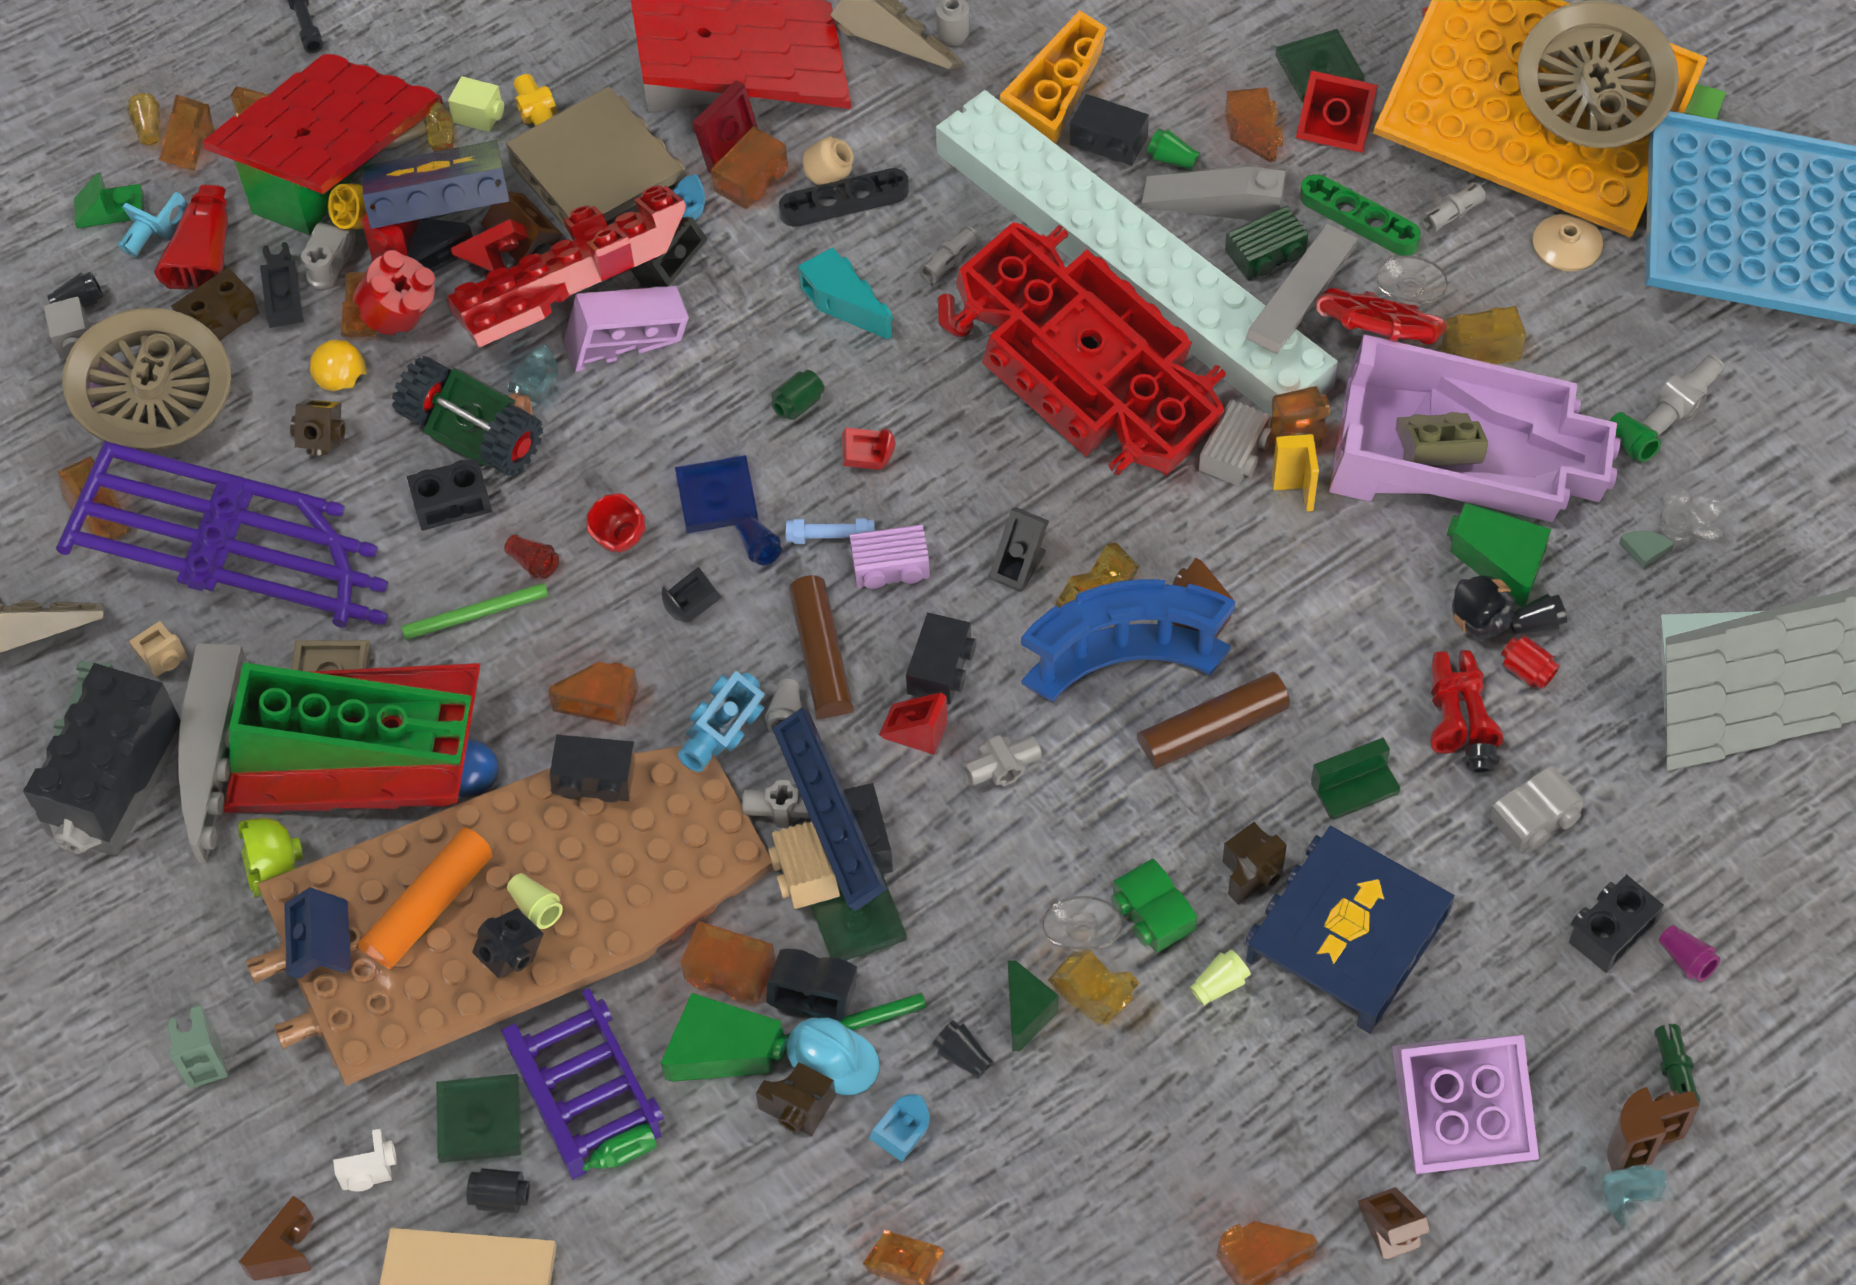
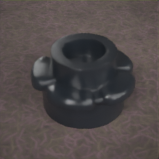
M1472 744L1465 747L1466 756L1462 758V763L1470 766L1471 772L1486 773L1493 771V765L1498 764L1501 757L1497 756V747L1495 745Z

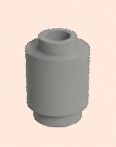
M941 0L936 6L937 35L944 44L959 46L965 42L970 33L969 5L965 0Z

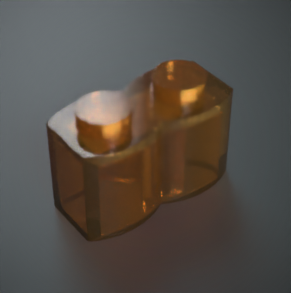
M1317 386L1273 396L1272 417L1269 429L1273 430L1271 441L1274 449L1276 437L1309 434L1314 436L1315 449L1322 446L1323 437L1327 436L1325 418L1330 415V406L1327 396L1325 394L1320 395Z

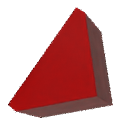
M940 692L893 703L879 735L883 739L934 755L948 724L946 696Z

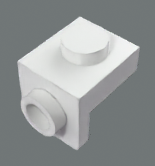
M381 1128L372 1130L374 1152L333 1160L335 1176L342 1190L365 1191L370 1189L373 1184L392 1181L390 1166L397 1164L395 1147L392 1140L386 1141Z

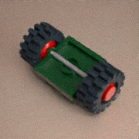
M427 356L415 359V364L410 363L407 366L408 372H402L400 375L403 378L401 383L397 382L395 385L398 391L393 393L392 399L395 401L392 403V406L399 415L421 427L422 425L425 426L423 430L425 434L469 459L478 458L479 464H487L507 476H515L517 471L521 472L524 470V464L528 465L532 461L530 456L536 454L538 449L535 447L542 440L539 436L543 434V428L541 427L543 424L537 417L514 406L516 400L461 369L452 368L451 370Z

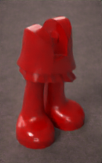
M1460 650L1459 672H1451L1447 651L1434 652L1432 658V701L1435 707L1442 708V721L1434 728L1430 736L1431 748L1437 753H1453L1461 749L1465 744L1467 728L1459 702L1464 700L1469 719V744H1492L1498 748L1504 741L1501 727L1488 715L1481 697V691L1484 689L1482 684L1484 676L1478 668L1471 650Z

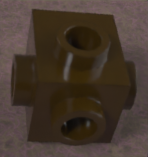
M306 399L296 404L295 415L292 417L290 424L291 436L295 437L294 448H304L306 453L310 455H327L328 451L339 446L340 442L344 440L346 431L345 421L341 420L342 403Z

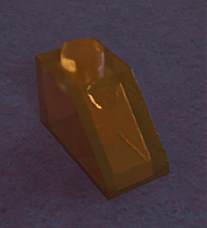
M597 662L551 685L548 693L553 711L625 726L639 688L635 669H631L622 663L607 664Z
M1253 1221L1244 1227L1241 1224H1237L1226 1230L1220 1236V1241H1218L1216 1257L1235 1285H1267L1315 1257L1318 1241L1312 1234Z

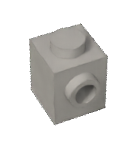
M78 296L43 305L50 338L60 359L68 357L76 341L89 329L88 319Z

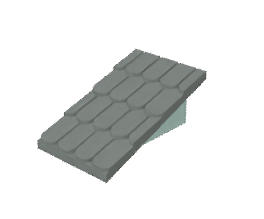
M1856 587L1767 611L1662 614L1661 674L1666 725L1667 771L1725 759V755L1771 746L1779 740L1841 728L1842 723L1856 721Z

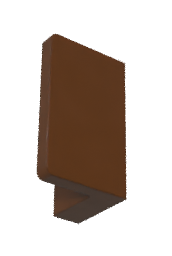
M507 191L509 202L491 205L482 220V226L486 230L509 219L524 224L529 237L518 242L519 246L508 251L518 263L523 257L532 254L538 243L554 245L559 242L563 235L523 193Z

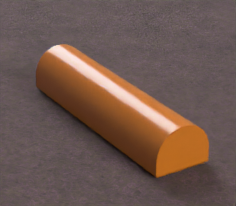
M463 827L358 942L359 949L391 970L493 857L489 844L475 831Z

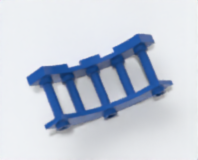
M1160 579L1119 581L1083 591L1076 595L1075 600L1064 604L1060 608L1055 606L1047 611L1021 636V645L1040 656V662L1021 680V684L1049 701L1054 702L1066 688L1084 675L1099 668L1124 661H1169L1186 665L1211 676L1231 650V645L1214 636L1235 610L1236 601L1200 586L1188 584L1187 588L1165 584L1166 580ZM1157 620V624H1129V621ZM1175 622L1179 624L1188 625L1190 627L1199 629V632L1196 630H1191L1183 627L1172 626V623Z

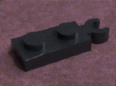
M282 242V251L276 255L271 254L268 245H265L262 252L266 265H260L266 319L269 328L304 322L298 270L295 260H291L288 244Z

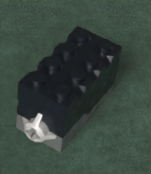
M93 663L82 683V695L77 703L70 705L64 716V727L61 733L53 736L46 748L47 758L41 768H35L23 790L31 807L35 809L36 815L47 835L54 837L56 843L62 849L74 854H81L90 848L116 857L118 856L179 741L181 720L163 683Z

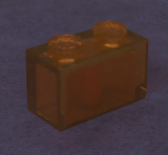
M753 126L711 169L714 192L747 209L755 200L763 197L766 189L776 178H781L788 167L786 144Z
M698 921L682 957L681 966L684 979L696 988L706 990L711 987L723 991L728 997L737 1001L749 999L759 1002L775 964L773 944Z

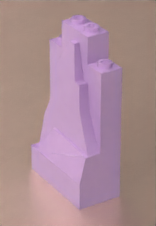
M1364 334L1347 379L1329 492L1372 502L1375 493L1432 494L1553 522L1559 510L1566 509L1570 496L1600 502L1606 489L1612 490L1617 476V468L1612 467V462L1616 459L1620 448V438H1615L1617 423L1579 414L1581 399L1576 398L1577 383ZM1450 412L1468 413L1471 421L1480 422L1488 440L1487 453L1481 464L1427 466L1403 460L1404 448L1396 432L1397 417H1409L1414 414L1442 415Z

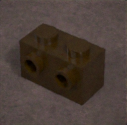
M226 268L171 305L173 311L183 313L201 322L216 335L219 341L241 325L250 322L253 317L260 313L253 292L229 268Z

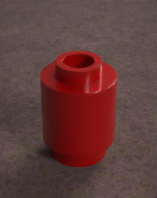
M1526 635L1520 640L1513 637L1501 653V656L1505 658L1502 664L1503 667L1529 686L1533 687L1536 685L1541 690L1550 683L1560 668V665L1554 661L1555 656Z

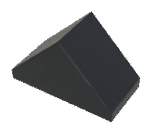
M427 218L419 219L407 256L415 259L434 273L459 259V257L452 254L450 248L472 238L471 227L467 223Z

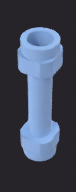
M856 518V524H806L805 519L786 520V542H794V544H805L808 538H850L849 534L875 531V520H867V518Z

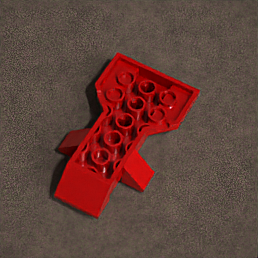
M655 185L642 192L643 196L634 199L639 210L638 213H624L615 219V223L608 226L603 213L595 206L585 205L578 207L570 212L571 216L563 219L573 241L569 239L562 240L554 244L549 252L542 255L530 254L519 261V265L510 269L498 268L487 274L486 279L478 283L467 282L459 285L454 289V293L447 296L446 302L449 309L478 347H482L541 321L552 312L550 305L555 300L557 303L563 302L576 292L667 253L686 209L685 202L667 186Z

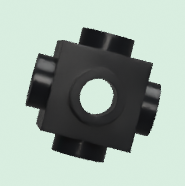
M516 908L497 918L491 917L482 923L477 931L478 938L472 953L497 978H501L513 971L519 972L526 968L529 963L533 962L544 933Z

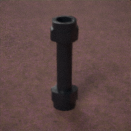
M288 0L290 9L295 10L301 28L299 35L304 50L308 53L319 52L323 48V41L318 27L313 25L307 7L309 0Z

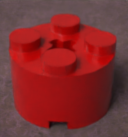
M396 250L386 251L384 255L377 257L370 264L354 291V304L357 303L361 311L359 316L370 328L385 335H395L396 332L403 331L407 333L413 330L433 301L435 276L430 269L425 268L415 259L403 255Z

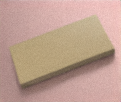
M390 1228L380 1285H550L557 1246L555 1241Z

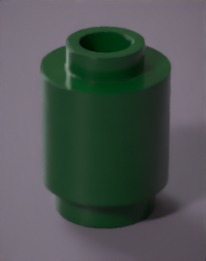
M808 369L804 372L799 371L772 392L773 401L771 404L774 411L782 418L795 420L820 400L821 394L824 392L823 382L815 372Z

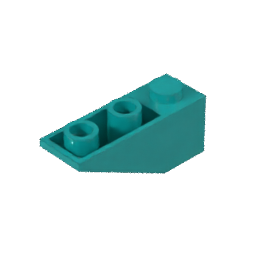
M832 247L798 265L800 288L819 311L887 340L892 337L891 322L893 321V315L891 310L884 302L880 303L874 297L873 290L865 279H859L847 257L842 258Z

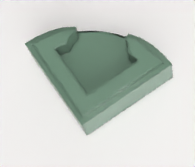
M1651 531L1629 532L1622 535L1619 544L1643 569L1671 552L1674 543L1668 538Z

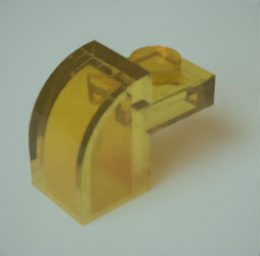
M1116 542L1106 544L1090 572L1070 577L1055 605L1060 608L1064 604L1075 600L1077 594L1101 585L1132 580L1140 566Z
M1091 950L1072 952L1048 978L1051 985L1070 1005L1089 1019L1107 1025L1117 1012L1124 1009L1133 998L1131 993L1140 984L1130 971L1111 973Z

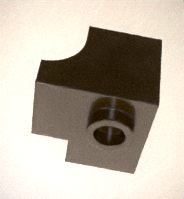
M1253 822L1224 843L1222 862L1233 873L1229 880L1228 895L1238 905L1262 887H1272L1283 876L1287 845L1277 834L1273 837L1269 836Z
M798 1062L792 1073L784 1080L778 1082L764 1080L756 1092L759 1109L777 1118L779 1124L793 1133L802 1131L812 1136L834 1101L836 1092L833 1079Z

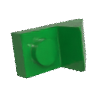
M97 173L74 198L76 228L131 221L122 207L125 203H128L144 211V192L141 184L106 189L101 174Z

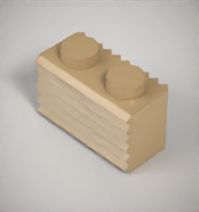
M812 821L810 823L804 822L802 825L797 824L795 827L789 826L788 829L782 828L780 831L774 830L772 837L775 847L769 848L768 852L774 871L782 870L783 873L776 876L782 898L790 897L794 909L839 897L836 877Z

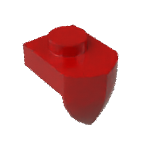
M846 427L842 433L843 466L876 470L883 469L895 450L896 443L892 432L887 428L875 431Z

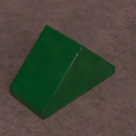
M1013 960L1008 961L1012 1051H1021L1058 1013L1059 995L1020 963Z

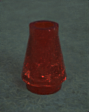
M517 534L510 536L505 543V553L511 556L533 578L546 579L556 571L559 564V555L555 552L553 546L522 538Z

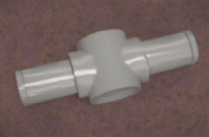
M1709 354L1691 373H1685L1682 377L1677 374L1673 375L1662 387L1657 397V408L1642 424L1655 430L1659 437L1673 422H1679L1682 418L1686 421L1691 420L1702 408L1707 398V387L1723 372L1724 363L1721 359L1713 354Z

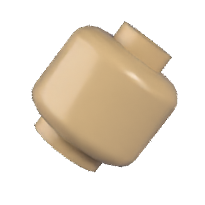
M829 136L808 147L803 154L804 173L809 180L817 185L839 181L847 177L853 167L851 148L846 142L836 137Z

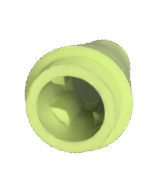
M523 873L515 875L509 881L507 891L511 894L521 912L538 928H548L560 918L563 907L560 904L558 895Z
M1230 949L1225 954L1220 952L1189 989L1195 998L1205 1006L1207 1003L1245 985L1244 980L1251 973L1242 959Z

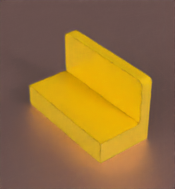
M1313 434L1276 437L1272 470L1273 491L1302 489L1306 511H1314L1319 468Z

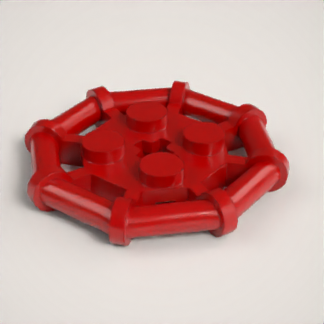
M1330 288L1323 295L1319 296L1315 302L1316 310L1320 315L1331 316L1341 321L1343 327L1350 330L1356 327L1385 335L1387 340L1395 342L1400 338L1419 340L1426 345L1433 344L1444 333L1446 328L1445 322L1441 317L1424 313L1418 310V306L1413 303H1397L1379 298L1374 292L1366 291L1364 294H1357L1339 288Z

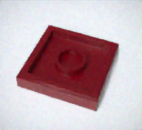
M737 80L692 122L707 170L715 176H718L760 135L745 84Z

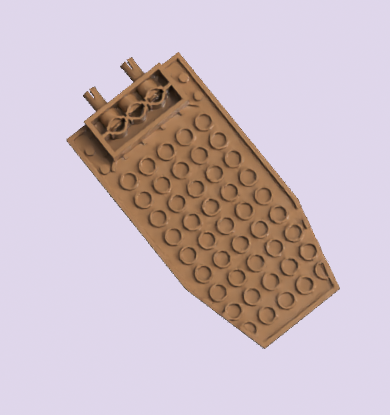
M682 746L635 753V767L629 801L604 802L598 798L587 797L568 799L552 794L549 768L258 883L259 891L272 918L280 943H278V948L245 961L254 984L286 971L284 904L307 888L311 887L347 900L351 969L341 973L319 966L300 979L295 977L308 1006L307 1012L273 1025L282 1049H286L288 1046L315 1035L318 1038L321 1037L334 1067L337 1066L344 1085L347 1086L646 961L657 953L658 947L668 940L674 941L685 933L686 927L700 917L706 918L716 911V906L728 897L734 898L773 870L770 856L748 815H743V806L716 756L713 754L712 759L702 772H695L680 762L677 754ZM463 827L475 831L489 844L493 857L396 965L389 970L362 952L358 946L361 938ZM523 873L558 895L563 911L560 918L552 926L540 929L544 935L533 962L529 963L526 968L519 972L513 971L501 978H497L480 962L472 951L478 938L477 931L484 921L491 917L497 918L516 908L519 909L511 894L507 891V885L515 875Z

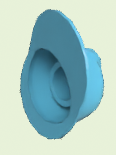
M828 1017L810 1018L799 1023L789 1035L787 1057L792 1066L795 1068L797 1063L800 1062L833 1079L837 1094L857 1095L868 1090L876 1081L879 1072V1057L873 1045L864 1037L845 1027L838 1020Z

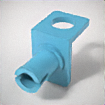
M175 192L157 217L125 203L122 208L132 220L133 225L123 239L119 241L118 247L126 254H131L132 257L136 258L151 234H157L170 241L188 205L184 197L180 193ZM179 206L177 217L170 222L172 210Z

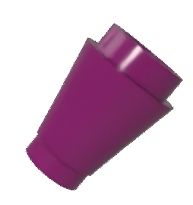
M1675 925L1669 926L1659 938V943L1689 979L1695 978L1698 982L1706 980L1713 974L1720 963V957L1715 954V947L1679 929Z

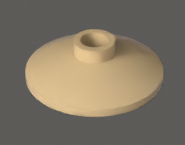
M1558 214L1546 218L1536 227L1532 245L1538 258L1546 265L1561 271H1579L1590 267L1599 259L1603 249V239L1598 228L1590 221L1572 214Z

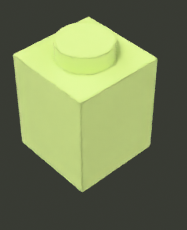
M461 76L448 99L453 123L490 132L496 120H500L504 113V101L501 100L499 86Z

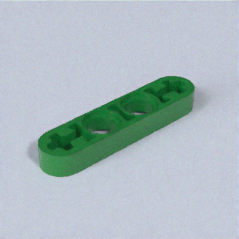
M1312 174L1303 179L1300 200L1306 207L1395 254L1408 256L1417 251L1421 230L1412 221L1323 175ZM1347 202L1353 205L1354 209L1349 212H1343L1336 205ZM1369 218H1378L1384 224L1380 227H1371L1365 221ZM1405 236L1410 237V238H1407V237H1406L1404 240H1400V239H1399V238L1402 239V238H1404Z

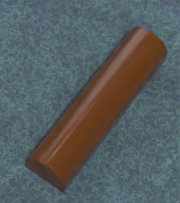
M815 575L800 577L790 584L789 593L816 719L853 713L852 699L825 580Z
M1272 671L1138 732L1137 741L1154 769H1157L1288 709L1290 703L1289 695L1279 675Z

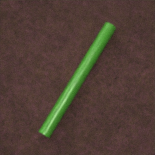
M541 583L401 626L405 640L549 596L545 583Z

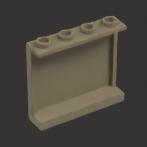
M609 86L506 142L511 166L566 230L563 219L571 216L570 212L578 207L585 205L595 206L603 213L605 221H608L635 206L634 199L643 196L642 192L647 188L655 185L668 187L672 184L677 187L678 183L687 175L682 162L678 158L673 159L662 139L660 137L655 138L649 132L644 119L641 116L636 117L631 112L627 100L622 95L618 97Z

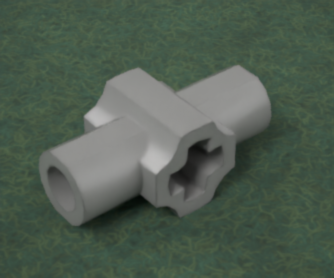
M998 735L988 739L979 748L978 757L963 762L962 771L970 786L992 779L995 785L1000 784L1004 787L1014 783L1025 773V765L1041 759V749L1034 736L1011 743L1008 737Z
M776 780L765 791L744 790L743 815L767 816V819L772 820L777 828H788L792 823L800 820V818H810L799 790L791 785L790 780Z

